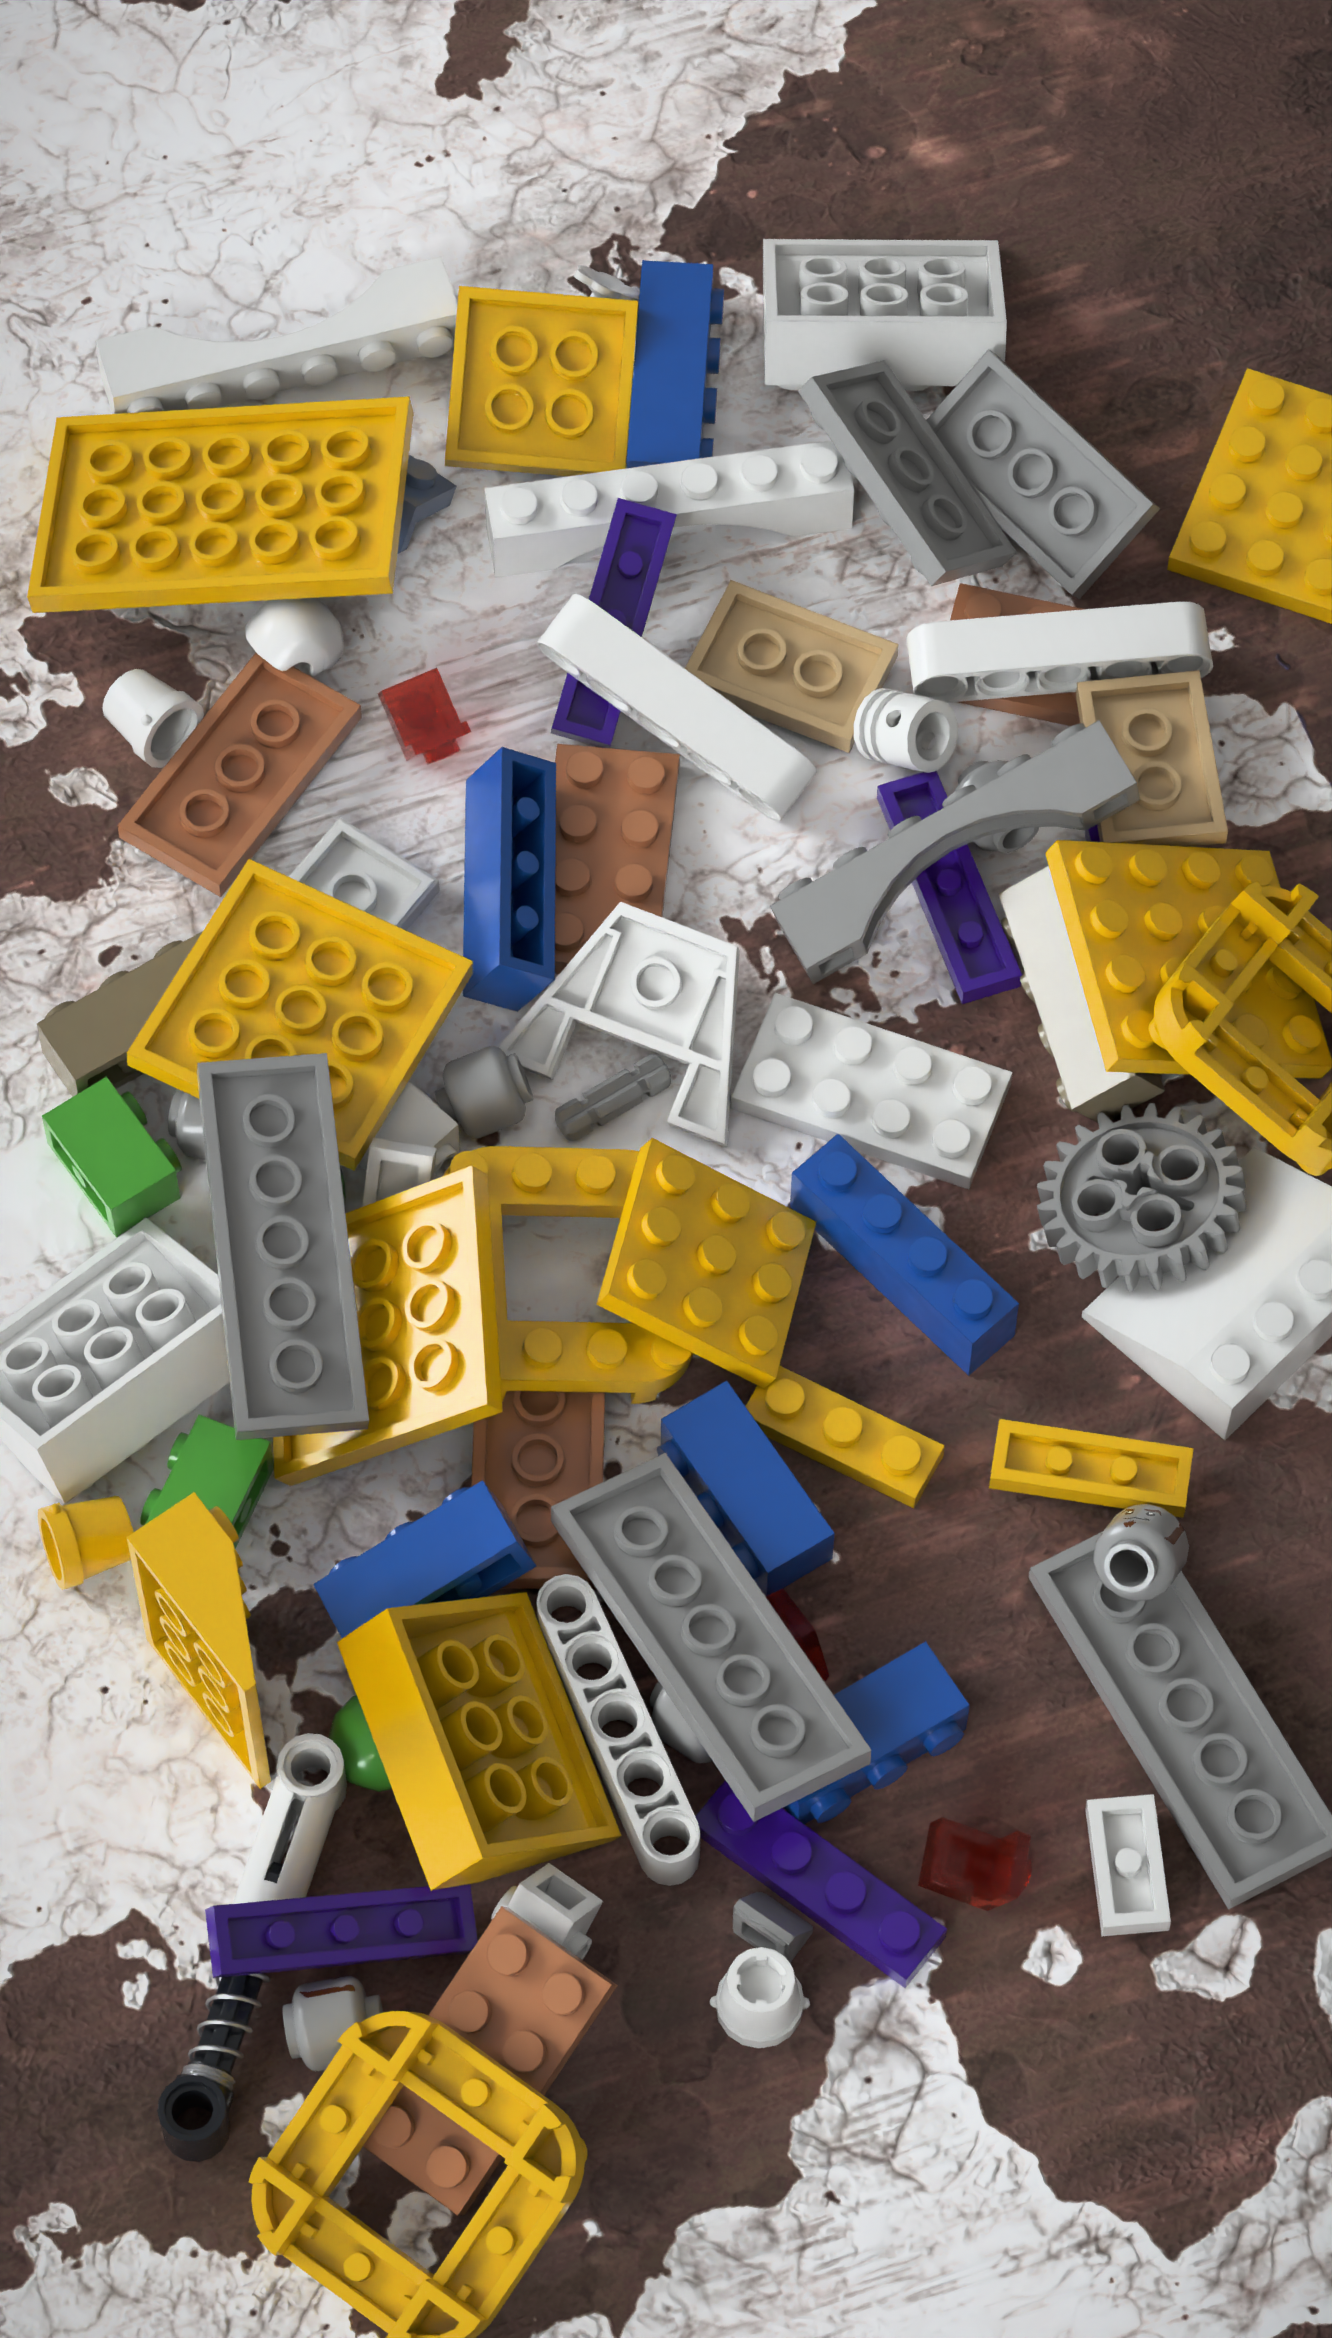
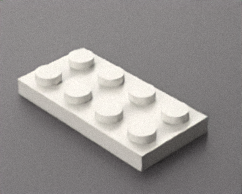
M775 993L731 1096V1109L827 1142L839 1134L860 1153L969 1189L1010 1088L1012 1072Z

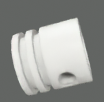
M887 688L873 690L866 696L857 710L854 721V740L858 751L865 758L925 773L937 771L948 762L954 752L958 738V722L954 710L947 702ZM936 737L934 745L928 749L930 742Z

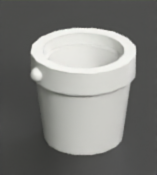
M134 669L119 677L109 688L102 707L104 716L132 745L133 752L148 765L155 768L165 767L204 718L203 707L187 693L173 689L143 669Z
M759 1947L748 1949L736 1957L727 1973L719 1982L717 1995L711 1997L710 2005L716 2008L718 2021L728 2036L745 2046L765 2048L776 2046L791 2037L801 2022L803 2009H807L810 2006V2001L803 1996L801 1983L795 1976L794 1969L787 1958L776 1950Z

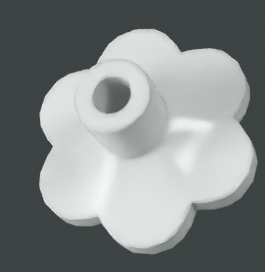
M578 266L574 277L590 288L592 291L590 297L639 302L640 292L624 285L621 280L607 273L597 272L587 266Z

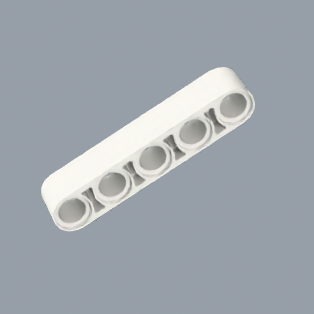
M574 593L536 643L542 653L567 673L755 809L773 820L781 821L817 773L813 763L797 749L598 605L579 594Z
M1168 602L938 621L915 627L908 633L906 638L914 694L947 703L1076 692L1077 682L1196 670L1200 671V676L1203 678L1213 668L1204 608L1193 602Z
M569 1574L554 1576L546 1581L538 1592L536 1602L537 1620L577 1723L641 1868L648 1878L658 1884L668 1886L682 1884L692 1877L699 1864L701 1834L697 1819L594 1590L587 1581L579 1576ZM571 1606L580 1610L583 1615L574 1622L564 1623L552 1618L551 1613L559 1607ZM587 1663H598L606 1667L608 1673L600 1679L588 1680L580 1677L576 1670ZM622 1720L631 1724L634 1727V1731L626 1737L614 1738L603 1733L601 1728L610 1721ZM649 1778L657 1782L661 1788L653 1795L643 1797L630 1792L627 1786L635 1779ZM674 1836L683 1840L687 1847L679 1854L669 1856L656 1851L652 1845L661 1837Z

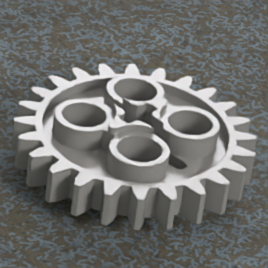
M1149 1103L1144 1116L1135 1118L1131 1108L1128 1105H1124L1121 1111V1121L1113 1123L1108 1116L1101 1112L1097 1114L1098 1130L1092 1132L1081 1125L1075 1127L1078 1139L1077 1145L1061 1141L1056 1144L1060 1161H1045L1043 1165L1047 1181L1037 1184L1041 1201L1037 1205V1209L1049 1247H1057L1059 1259L1063 1265L1075 1261L1078 1275L1081 1279H1085L1098 1269L1101 1285L1104 1288H1108L1117 1276H1124L1128 1291L1133 1292L1139 1278L1148 1276L1154 1289H1161L1163 1273L1171 1271L1180 1282L1186 1281L1184 1265L1192 1262L1206 1270L1209 1268L1206 1250L1209 1248L1225 1253L1228 1247L1224 1232L1235 1233L1240 1231L1237 1212L1246 1210L1243 1192L1246 1184L1242 1166H1239L1235 1147L1225 1145L1223 1131L1218 1128L1207 1133L1204 1117L1200 1114L1191 1119L1187 1124H1184L1181 1107L1175 1106L1166 1118H1158L1155 1103ZM1103 1212L1105 1213V1214H1103V1215L1094 1216V1215L1099 1214V1213H1103ZM1165 1228L1164 1230H1161V1231H1156V1232L1154 1231V1230H1156V1229Z

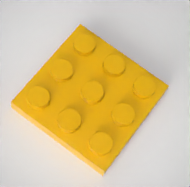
M459 286L445 466L557 476H575L626 469L638 301Z
M651 1138L639 1150L596 1305L765 1388L777 1377L816 1221Z

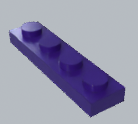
M618 498L589 600L642 637L677 514ZM567 673L551 728V734L596 747L610 748L621 711Z
M937 771L930 773L921 772L877 786V800L890 830L910 817L920 816L922 820L944 808L942 803L947 798ZM968 844L951 851L929 866L912 882L961 1004L1021 987L1020 977L1022 976Z
M726 1780L695 1816L699 1825L701 1839L904 1988L909 1985L946 1938L947 1928L783 1808L753 1822Z
M470 1884L430 1890L429 1886L215 1905L205 1909L213 1978L469 1954L478 1942Z

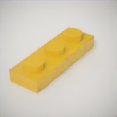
M779 1366L776 1379L765 1388L757 1385L745 1406L766 1437L913 1509L944 1456L945 1445L782 1366Z
M999 1419L989 1488L1126 1509L1133 1505L1150 1504L1164 1508L1175 1517L1183 1518L1194 1448Z

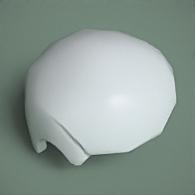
M316 598L268 600L245 626L246 639L256 653L280 671H287L298 663L306 662L311 666L309 674L313 677L322 670L332 668L342 656L343 632L341 625L329 608Z

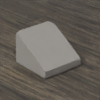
M756 1892L740 1898L733 1907V1933L755 1948L764 1947L776 1950L785 1956L789 1963L792 1962L812 1935L813 1926L763 1892Z

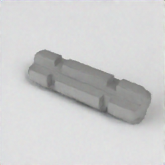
M650 1054L634 1063L635 1070L631 1073L629 1070L624 1069L582 1093L585 1099L581 1102L574 1098L558 1107L555 1111V1121L559 1130L567 1140L577 1141L593 1131L591 1128L592 1124L596 1123L598 1126H602L642 1103V1095L647 1094L649 1097H652L668 1088L671 1084V1074L663 1060L657 1054Z

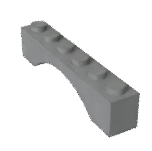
M1100 720L1088 727L1080 723L1065 729L1052 740L1053 746L1033 758L1028 754H1024L1010 760L997 771L998 777L978 789L974 785H969L955 791L943 801L942 805L944 808L923 820L920 816L910 817L894 826L888 833L889 839L868 851L865 847L855 848L838 858L833 864L834 870L815 881H812L811 878H803L783 889L778 896L780 900L770 905L777 923L812 984L868 954L879 925L898 896L922 871L951 851L984 836L1017 828L1062 827L1086 831L1139 801L1137 782Z

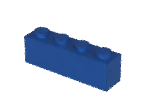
M642 260L626 461L627 468L713 457L714 438H703L704 424H715L717 388H706L707 374H719L721 338H710L711 324L722 325L724 309V289L713 288V264Z
M501 747L466 779L463 957L473 961V974L463 989V997L518 1012L555 980L556 763L505 747Z
M835 1135L792 1172L790 1207L794 1211L816 1221L814 1230L968 1376L1015 1336L1019 1303L841 1135Z

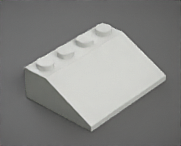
M763 239L765 385H778L787 390H800L813 376L885 360L905 390L919 391L929 386H957L988 349L1005 362L1007 319L998 240Z
M1255 1147L1238 1162L1239 1166H1242L1246 1188L1243 1189L1246 1210L1237 1212L1240 1231L1235 1233L1224 1232L1228 1247L1225 1253L1208 1248L1206 1253L1209 1268L1205 1270L1189 1262L1184 1265L1186 1281L1180 1282L1171 1271L1163 1273L1161 1289L1157 1290L1154 1289L1147 1276L1140 1277L1135 1290L1130 1292L1127 1289L1124 1276H1119L1082 1311V1318L1224 1440L1242 1425L1332 1336V1186Z
M147 1218L141 1220L0 1323V1438L28 1471L65 1504L79 1493L89 1489L98 1479L129 1456L143 1449L148 1442L183 1416L193 1412L202 1402L230 1382L218 1274Z

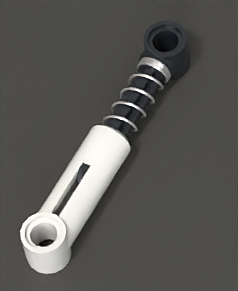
M307 1733L294 1737L282 1748L278 1755V1775L233 1904L306 1897L334 1813L339 1809L346 1796L347 1782L344 1760L341 1750L333 1740L321 1734ZM310 1767L321 1768L329 1774L322 1783L314 1786L303 1785L295 1779L301 1771ZM299 1816V1820L292 1841L290 1843L284 1864H280L290 1834L292 1832L296 1817ZM265 1973L221 1977L220 1981V1977L214 1978L218 1989L216 1995L208 1998L205 2003L209 2011L207 2020L197 2026L198 2034L201 2037L197 2047L189 2050L190 2062L183 2067L182 2073L177 2075L176 2079L165 2087L159 2098L157 2112L165 2144L174 2155L185 2161L200 2162L210 2159L223 2150L229 2139L231 2124L228 2113L234 2098V2094L231 2091L234 2088L232 2084L235 2083L231 2073L236 2059L244 2057L239 2052L245 2033L253 2032L252 2028L248 2026L253 2008L262 2006L257 2001L262 1982L267 1983L270 1981ZM201 2107L212 2114L209 2122L196 2130L184 2129L176 2123L180 2114L189 2108Z

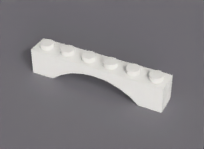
M442 256L384 270L363 294L343 310L313 326L279 337L253 341H210L182 336L150 326L96 339L99 370L112 414L218 408L222 405L247 399L261 400L271 397L277 392L300 386L323 385L337 377L362 371H380L392 364L415 358L441 356L454 349L458 303Z
M832 441L484 488L486 530L495 578L555 570L574 558L603 546L618 498L677 514L674 527L707 524L742 525L772 530L795 537L852 529L854 485L852 476L845 466L844 458Z

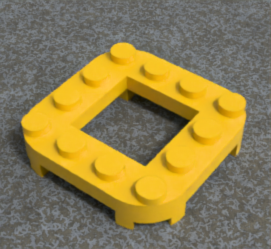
M1257 880L1249 884L1223 911L1161 988L1155 1000L1154 1018L1149 1023V1034L1159 1047L1166 1049L1178 1064L1277 1149L1296 1161L1308 1174L1320 1176L1329 1169H1332V1082L1318 1099L1229 1023L1225 1016L1268 959L1332 1013V931L1308 911L1319 897L1316 893L1301 884H1298L1292 891H1288L1274 886H1261Z
M489 1146L458 1153L453 1157L450 1166L445 1171L443 1176L474 1166L488 1176L502 1402L507 1391L630 1393L631 1404L646 1403L655 1400L659 1392L675 1384L688 1369L694 1353L632 1322L512 1321L507 1319L502 1215L619 1218L620 1222L639 1151L627 1149Z
M390 2011L376 2014L362 2022H355L341 2035L338 2042L342 2046L268 2156L259 2157L255 2163L249 2183L253 2184L252 2210L256 2225L260 2231L257 2237L272 2254L286 2257L387 2332L386 2338H476L494 2320L574 2201L583 2179L584 2164L587 2160V2147L572 2120L559 2106L446 2024L431 2016L416 2012ZM404 2085L504 2157V2163L508 2165L435 2275L329 2198Z

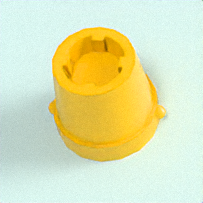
M119 1496L67 1505L56 1503L38 1509V1524L43 1547L52 1574L61 1590L81 1585L83 1580L131 1560L126 1537L133 1533V1528L126 1507Z

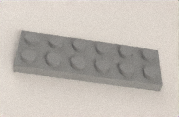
M327 1053L198 1063V1091L236 1440L368 1429L369 1415Z
M666 1453L551 1506L552 1524L753 1822L870 1764L871 1748Z
M1101 1532L1031 1567L1029 1580L1229 1910L1332 1857V1815L1182 1571H1180L1165 1592L1153 1599L1133 1601L1119 1597L1106 1588L1096 1572L1093 1558L1096 1541L1102 1534Z

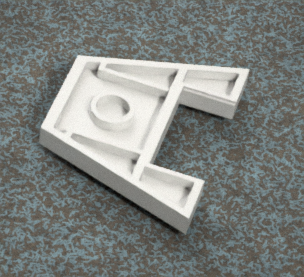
M620 902L498 1047L506 1056L516 1053L523 1069L554 1080L578 1022L687 1064L689 1067L666 1122L670 1126L728 1147L740 950L734 944Z

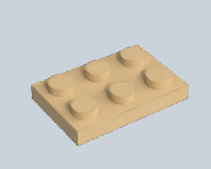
M730 580L685 669L745 713L850 753L855 743L854 721L857 710L866 696L873 690L883 687L898 657L899 644Z
M1200 671L1077 682L1076 700L1080 723L1088 727L1100 720L1137 782L1140 800L1097 824L1100 842L1185 847L1226 843L1228 828Z

